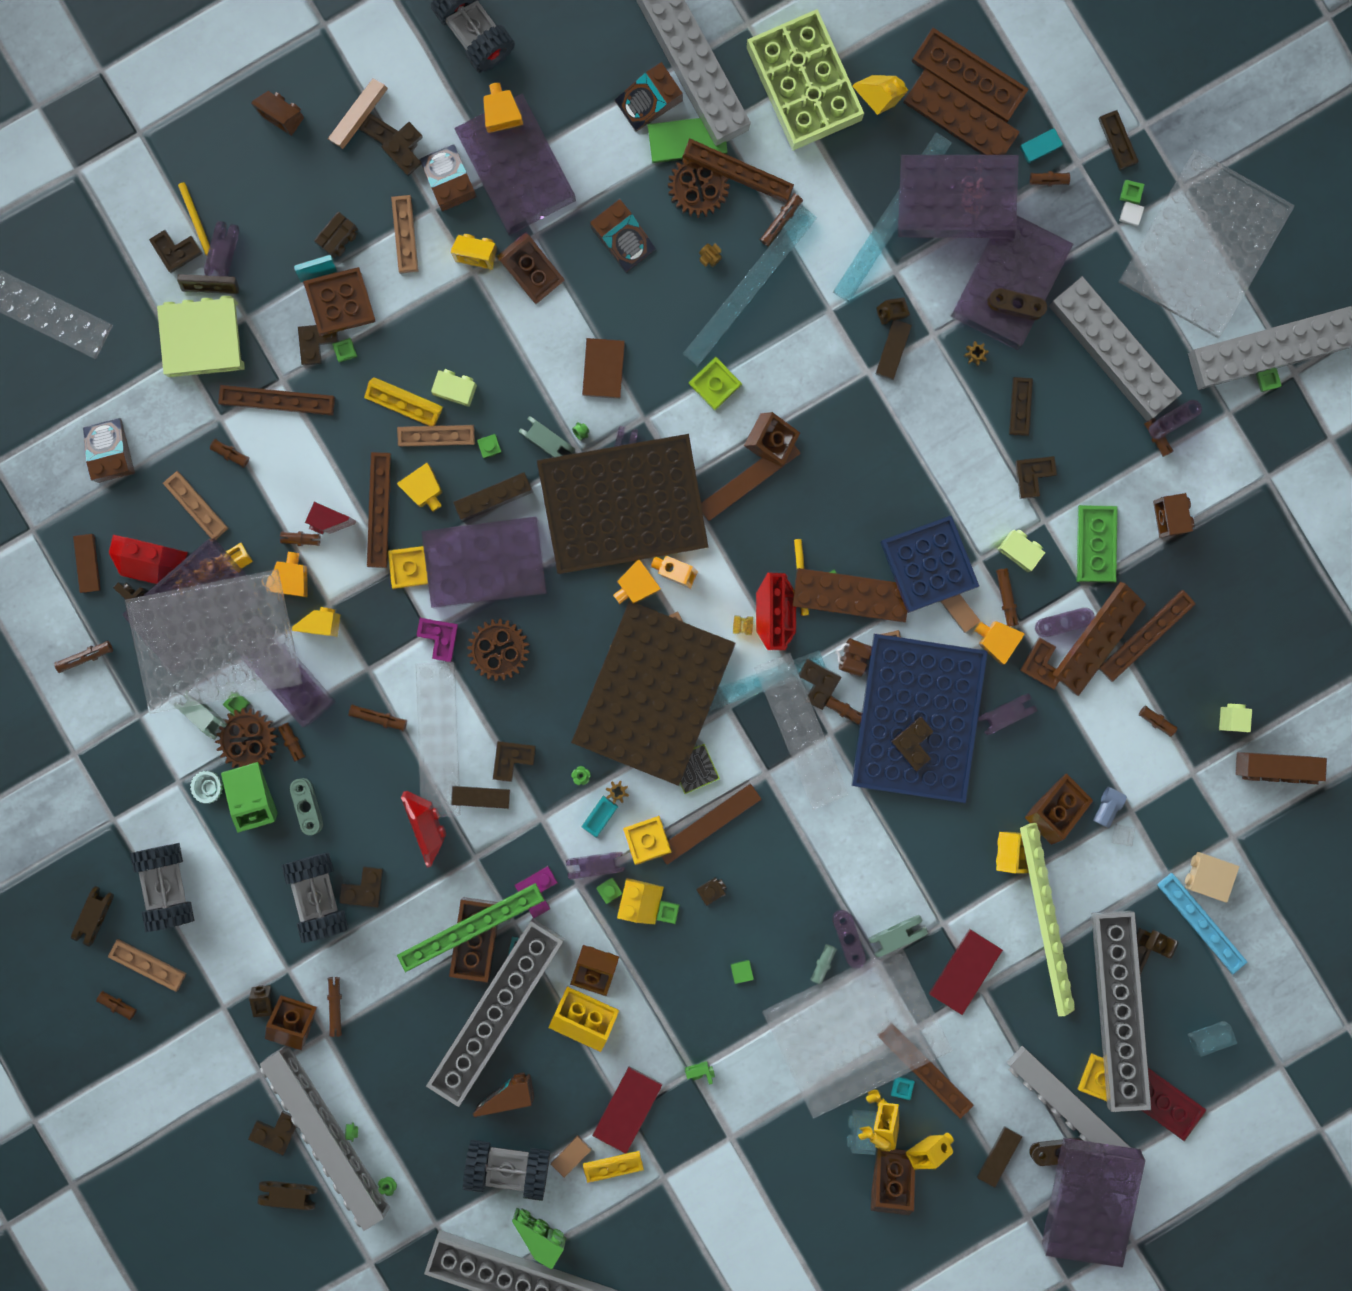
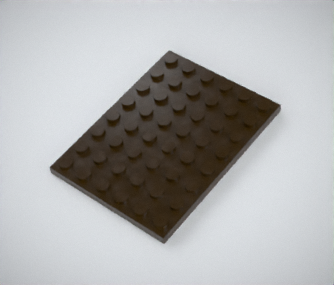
M689 433L537 460L558 574L709 548Z
M629 601L571 743L679 786L736 643Z

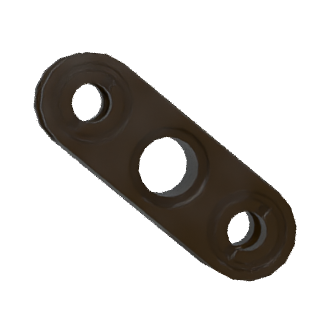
M997 288L987 298V306L990 310L1031 321L1039 320L1047 311V304L1042 298L1007 289ZM1013 301L1020 302L1021 308H1015Z
M97 886L91 890L71 934V939L78 941L83 933L86 934L83 944L88 947L95 941L114 898V894L111 892L105 898L99 896L100 888Z
M1067 1138L1033 1143L1029 1149V1154L1037 1165L1051 1166L1086 1161L1091 1155V1150L1081 1138ZM1059 1148H1064L1063 1154L1057 1156L1056 1151Z
M262 1181L259 1183L260 1191L269 1192V1194L258 1196L257 1203L259 1205L312 1210L315 1208L316 1203L308 1200V1196L317 1193L316 1186L276 1181Z

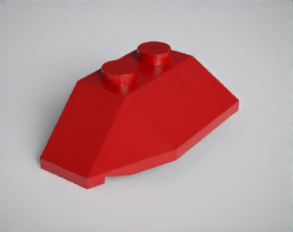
M113 535L109 549V555L120 576L154 584H160L183 572L188 552L117 535Z
M767 573L756 592V632L767 650H786L787 645L796 633V607L792 606L794 589L788 581L786 573Z
M404 791L401 800L428 868L431 867L442 846L446 831L443 825L440 826L438 820L440 818L437 808L433 807L432 802L409 791Z

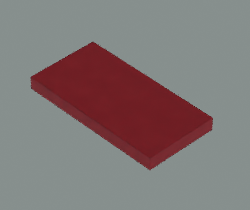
M969 928L929 994L963 1015L1003 949Z
M628 1066L592 1136L627 1154L663 1084Z
M1148 1068L1151 1110L1142 1111L1185 1142L1207 1110Z

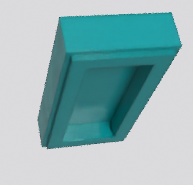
M1055 128L1020 145V149L1029 164L1062 147L1063 143Z
M331 255L294 266L300 282L337 272Z
M603 795L581 827L597 838L619 806L613 804L611 800Z

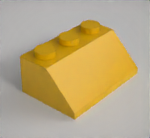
M567 986L548 1028L601 1052L619 1010Z

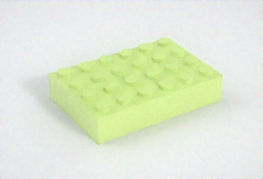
M818 9L747 40L749 55L792 151L862 121L863 109Z

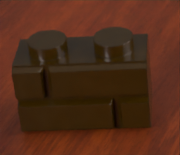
M337 212L314 242L335 259L336 256L339 257L344 253L345 245L349 241H354L357 237L358 228L344 215Z

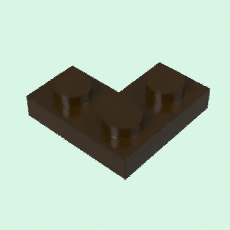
M410 122L406 123L381 146L384 152L407 176L422 164L410 149L423 136Z
M163 230L149 239L170 273L203 254L192 236L175 245L168 232Z
M316 325L299 326L298 336L301 365L322 364L320 345L339 342L338 332L319 336Z
M1055 456L1015 461L1019 499L1040 497L1038 478L1057 475Z
M810 659L806 660L798 674L800 678L814 684L805 701L821 710L824 709L842 678L839 674Z
M919 717L891 742L911 767L918 771L931 760L919 744L934 731L922 717Z
M497 741L492 780L512 782L515 763L534 765L536 746Z
M364 866L361 885L342 883L339 903L378 908L383 868Z
M283 1110L275 1128L257 1120L248 1140L284 1155L297 1127H295L291 1120V1114Z

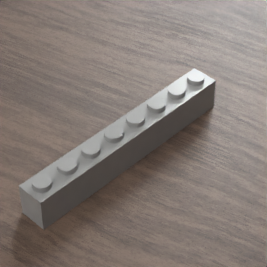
M1023 1046L1006 1062L1010 1066L1008 1070L1016 1078L1020 1075L1025 1080L1023 1084L1030 1091L1035 1089L1039 1093L1037 1097L1045 1105L1047 1102L1053 1106L1051 1110L1059 1118L1063 1116L1067 1119L1065 1124L1073 1131L1077 1129L1081 1133L1079 1137L1085 1143L1089 1144L1091 1142L1095 1146L1093 1150L1101 1158L1105 1155L1109 1159L1108 1164L1115 1171L1120 1169L1125 1173L1140 1157Z

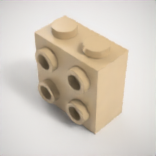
M1197 852L1191 860L1192 869L1185 878V888L1227 903L1240 866Z

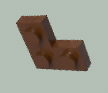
M1039 637L1020 669L1022 673L1052 690H1055L1059 680L1052 675L1056 668L1047 663L1056 646Z

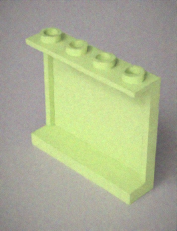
M221 296L218 300L202 298L198 302L183 300L179 304L164 302L163 305L157 306L164 375L167 377H179L245 370L244 362L241 360L236 314L238 302L231 296Z

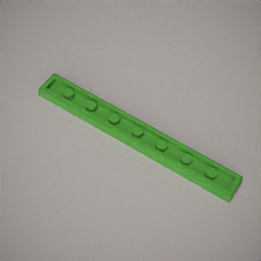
M534 883L397 954V957L406 973L545 901L537 884Z

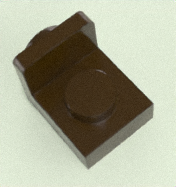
M904 297L886 300L876 308L882 325L887 324L891 320L907 318L910 315Z
M118 582L113 587L130 604L141 603L148 592L146 588L139 587L134 593L135 589L127 582L125 584Z
M714 877L696 890L707 906L718 898L724 897L726 895L724 890L727 887L722 879L717 880Z
M1153 930L1145 947L1172 959L1179 942Z
M259 985L251 988L249 1001L253 1018L272 1015L273 1006L270 997V985Z

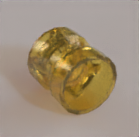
M734 615L733 634L745 633V635L752 636L753 617L747 616L742 618L739 615Z

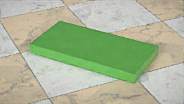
M701 118L648 124L652 163L683 160L682 156L689 138L726 155L728 153L726 141L715 146Z
M1078 506L1077 582L1116 583L1118 506Z

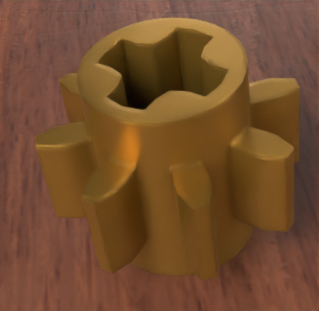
M709 243L706 244L699 252L701 255L699 261L705 267L708 264L714 267L722 259L720 255L722 249L716 243L713 246Z
M974 341L973 347L969 345L966 347L969 352L964 357H968V364L973 362L978 366L980 360L982 362L987 360L984 355L989 351L983 348L984 343L977 345V342ZM975 350L976 353H980L978 357L975 354H972Z
M621 780L617 785L612 781V788L605 789L610 792V795L606 798H612L613 804L616 803V800H620L623 803L622 797L629 796V794L625 793L628 786H621ZM618 787L622 795L615 797V793L612 790H616Z

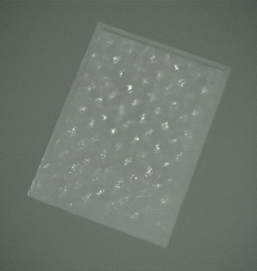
M1195 149L1128 264L1119 283L1212 336L1219 338L1295 205Z
M278 569L125 600L149 714L302 684Z
M902 947L881 957L875 956L823 981L822 984H817L762 1011L813 1119L953 1051Z

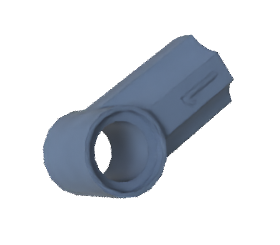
M1107 787L1102 795V803L1093 821L1110 828L1117 811L1125 804L1127 796L1111 787Z

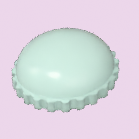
M203 771L193 777L190 790L197 801L210 804L220 798L223 784L217 774Z

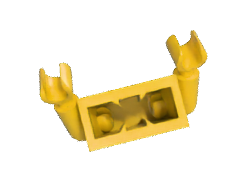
M878 1090L869 1091V1096L866 1097L867 1101L870 1104L878 1103L874 1130L870 1126L861 1127L859 1129L863 1133L858 1134V1137L861 1140L869 1138L876 1148H880L883 1151L895 1150L899 1133V1104H891L884 1098L881 1099Z

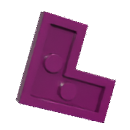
M420 618L417 637L435 640L432 659L452 662L458 624Z
M547 866L514 886L519 892L536 883L542 893L558 882L550 867ZM545 899V901L528 910L534 919L551 908Z

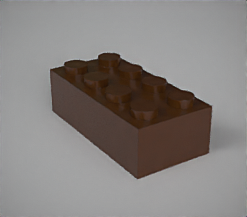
M1237 752L1236 775L1242 776L1244 780L1260 781L1261 778V781L1316 785H1319V781H1326L1327 758Z
M463 897L460 900L457 923L498 902ZM498 925L453 948L449 977L488 982L490 980Z

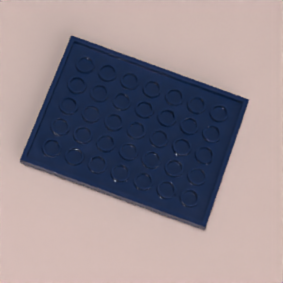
M874 633L851 786L966 803L988 651ZM922 717L934 731L919 744L931 760L918 771H915L891 741L915 720Z

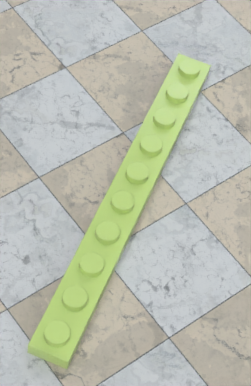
M1030 823L1021 827L1020 831L1058 1016H1066L1075 1010L1074 1000L1072 999L1063 945L1060 940L1059 925L1057 924L1055 906L1053 905L1051 895L1052 890L1047 876L1048 870L1045 866L1040 832L1037 823Z

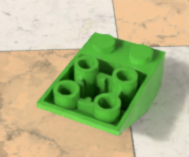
M259 762L221 773L230 814L237 833L275 822L278 812Z
M516 1208L512 1219L514 1226L534 1259L552 1270L564 1250L566 1241L564 1233L558 1229L553 1230L548 1227V1224L542 1219L537 1220L533 1218L529 1211L523 1208L521 1210Z

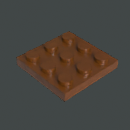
M359 267L303 281L319 336L375 322Z

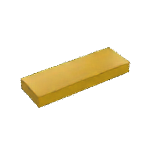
M640 1151L583 1163L587 1183L644 1170Z

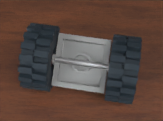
M432 0L430 8L440 22L445 26L448 25L466 49L465 56L477 72L482 73L487 72L488 69H493L495 65H499L501 61L506 59V56L511 54L510 51L515 46L514 40L502 25L494 24L479 3L480 0Z
M180 843L130 853L133 871L139 872L146 911L142 912L145 932L172 928L195 921L191 902H186L180 868L179 864H177L183 862Z
M329 852L281 865L286 884L293 883L291 887L300 918L297 928L301 943L323 939L349 930L345 911H338L328 873L333 872L334 869Z
M471 1140L464 1170L463 1190L483 1193L485 1186L524 1191L523 1198L543 1201L550 1150L531 1148L529 1153L493 1148L490 1142Z

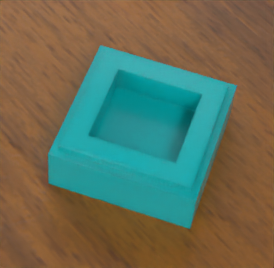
M895 1076L891 1096L910 1100L915 1081Z

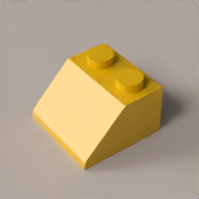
M871 75L853 85V88L877 115L894 107L909 91L904 81L897 76Z
M470 234L457 236L451 248V254L455 262L490 270L493 269L497 251L496 243H493V240L488 238H482V240L475 239V236Z
M320 607V611L313 610L292 627V631L338 637L341 614L335 613V609Z
M999 832L996 870L1010 873H1029L1021 833Z
M626 878L617 918L635 923L655 925L664 887Z

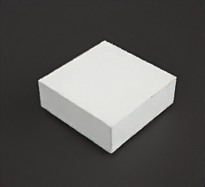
M1126 201L1119 221L1137 227L1140 223L1144 207Z

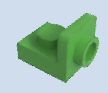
M707 1061L685 1067L687 1079L698 1080L706 1074L709 1085L713 1084L712 1078L715 1077L713 1066H708Z

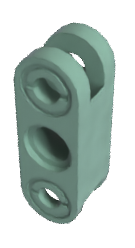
M530 416L527 419L533 425L528 432L522 429L518 431L552 457L562 456L558 453L561 447L571 454L576 450Z
M187 690L184 693V697L188 701L186 703L178 701L175 707L204 734L215 740L218 737L216 730L220 726L225 728L227 723L197 695Z
M306 778L296 779L290 785V793L300 828L306 835L317 834L323 828V820L313 785ZM305 801L309 802L311 805V809L309 812L303 809V803Z
M913 916L868 938L869 943L879 941L882 947L874 953L875 956L881 957L927 935L926 927L915 931L911 928L923 921L921 916Z

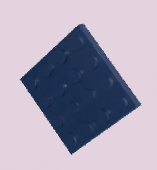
M952 515L880 542L908 613L980 587Z

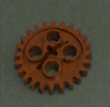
M684 158L683 165L677 162L678 170L672 169L674 176H669V181L672 183H668V188L672 189L668 194L669 196H674L671 202H678L676 209L683 207V214L688 210L689 217L696 213L697 218H699L702 212L705 217H707V211L714 214V207L720 210L719 202L725 204V198L722 196L726 197L729 193L726 191V189H729V184L725 183L729 178L696 163L687 161ZM693 170L697 171L698 182L701 186V193L704 202L700 201L698 187L696 186V179ZM703 171H707L710 173V176L703 178L700 174ZM690 176L692 180L689 183H685L682 181V178ZM711 189L715 192V194L713 196H707L705 194L706 190ZM689 194H694L697 199L689 201L686 197Z
M491 619V625L484 622L485 628L477 626L479 633L472 632L475 639H469L473 645L467 647V649L472 650V653L467 656L474 658L470 664H477L474 670L481 669L480 676L487 673V679L489 680L494 675L495 681H498L499 676H501L503 681L506 680L507 674L510 678H513V671L519 674L518 667H525L522 661H528L524 654L530 653V651L525 650L529 643L523 642L527 636H520L523 630L519 629L516 631L517 624L510 627L509 620L504 625L502 619H499L498 624H496L494 619ZM501 632H506L508 639L502 643L498 640V635ZM484 640H488L491 644L490 649L487 651L481 648V643ZM512 641L514 642L512 646L502 649L501 655L494 653L487 658H483V655L496 650V645L503 647ZM509 649L516 651V657L512 660H509L506 656ZM493 657L499 660V665L496 668H492L489 665V661Z
M242 708L241 713L238 710H234V715L228 713L229 720L223 719L227 726L225 728L219 727L221 732L217 733V736L220 737V740H216L215 743L220 744V747L216 750L223 751L220 758L227 757L225 763L232 762V768L256 762L265 765V759H272L269 753H276L272 746L278 745L277 742L273 741L274 738L278 737V735L273 734L277 728L270 727L273 720L266 721L268 715L261 717L262 711L259 710L255 713L254 708H250L249 711L246 708ZM254 724H257L259 728L256 734L252 731ZM236 725L240 729L238 735H235L233 732V728ZM263 736L262 740L230 741L233 738ZM255 743H258L260 745V751L258 753L254 751ZM237 744L241 747V753L239 755L235 752V747Z

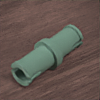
M829 944L825 945L820 959H817V966L811 977L813 982L817 984L823 983L827 970L832 966L830 963L837 948Z

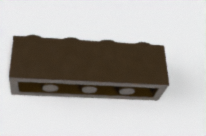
M523 472L453 503L460 520L464 522L531 494L533 490L526 474Z

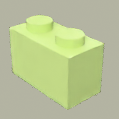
M444 369V372L438 370L431 393L434 396L470 407L477 385L468 376L462 375V378L455 376V373L450 370Z
M1013 530L997 550L1025 571L1030 572L1045 554L1042 550L1043 547L1035 541L1030 542L1026 539L1027 535L1024 532Z
M1227 704V707H1221L1219 730L1251 732L1252 709H1246L1244 704Z

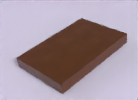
M586 338L582 396L621 398L625 341Z

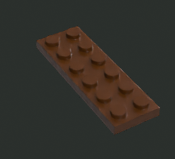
M932 28L911 61L922 69L928 70L1006 123L1029 90L935 28Z
M926 69L903 102L996 165L1000 163L1020 133Z
M797 568L792 602L793 607L906 622L907 609L896 582Z
M1120 582L1052 675L1073 694L1079 696L1145 607L1146 603L1125 583Z

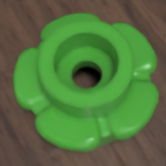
M577 422L576 426L572 428L574 435L580 441L584 438L587 439L588 427L584 423Z
M579 766L576 770H573L572 778L575 784L585 785L589 782L591 774L588 769Z
M354 1122L346 1124L345 1140H351V1142L354 1141V1138H358V1126H354Z
M391 1177L382 1178L378 1182V1191L382 1195L391 1196L397 1189V1183Z

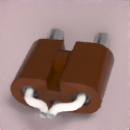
M849 638L835 652L838 655L839 670L857 677L867 676L866 661L867 659L869 660L871 646ZM844 649V656H841L839 652Z

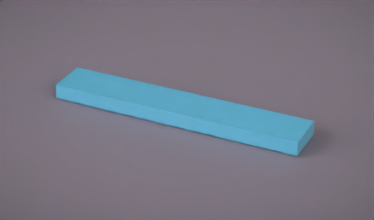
M1170 873L1157 884L1158 888L1231 974L1236 973L1247 963L1246 959L1173 873Z

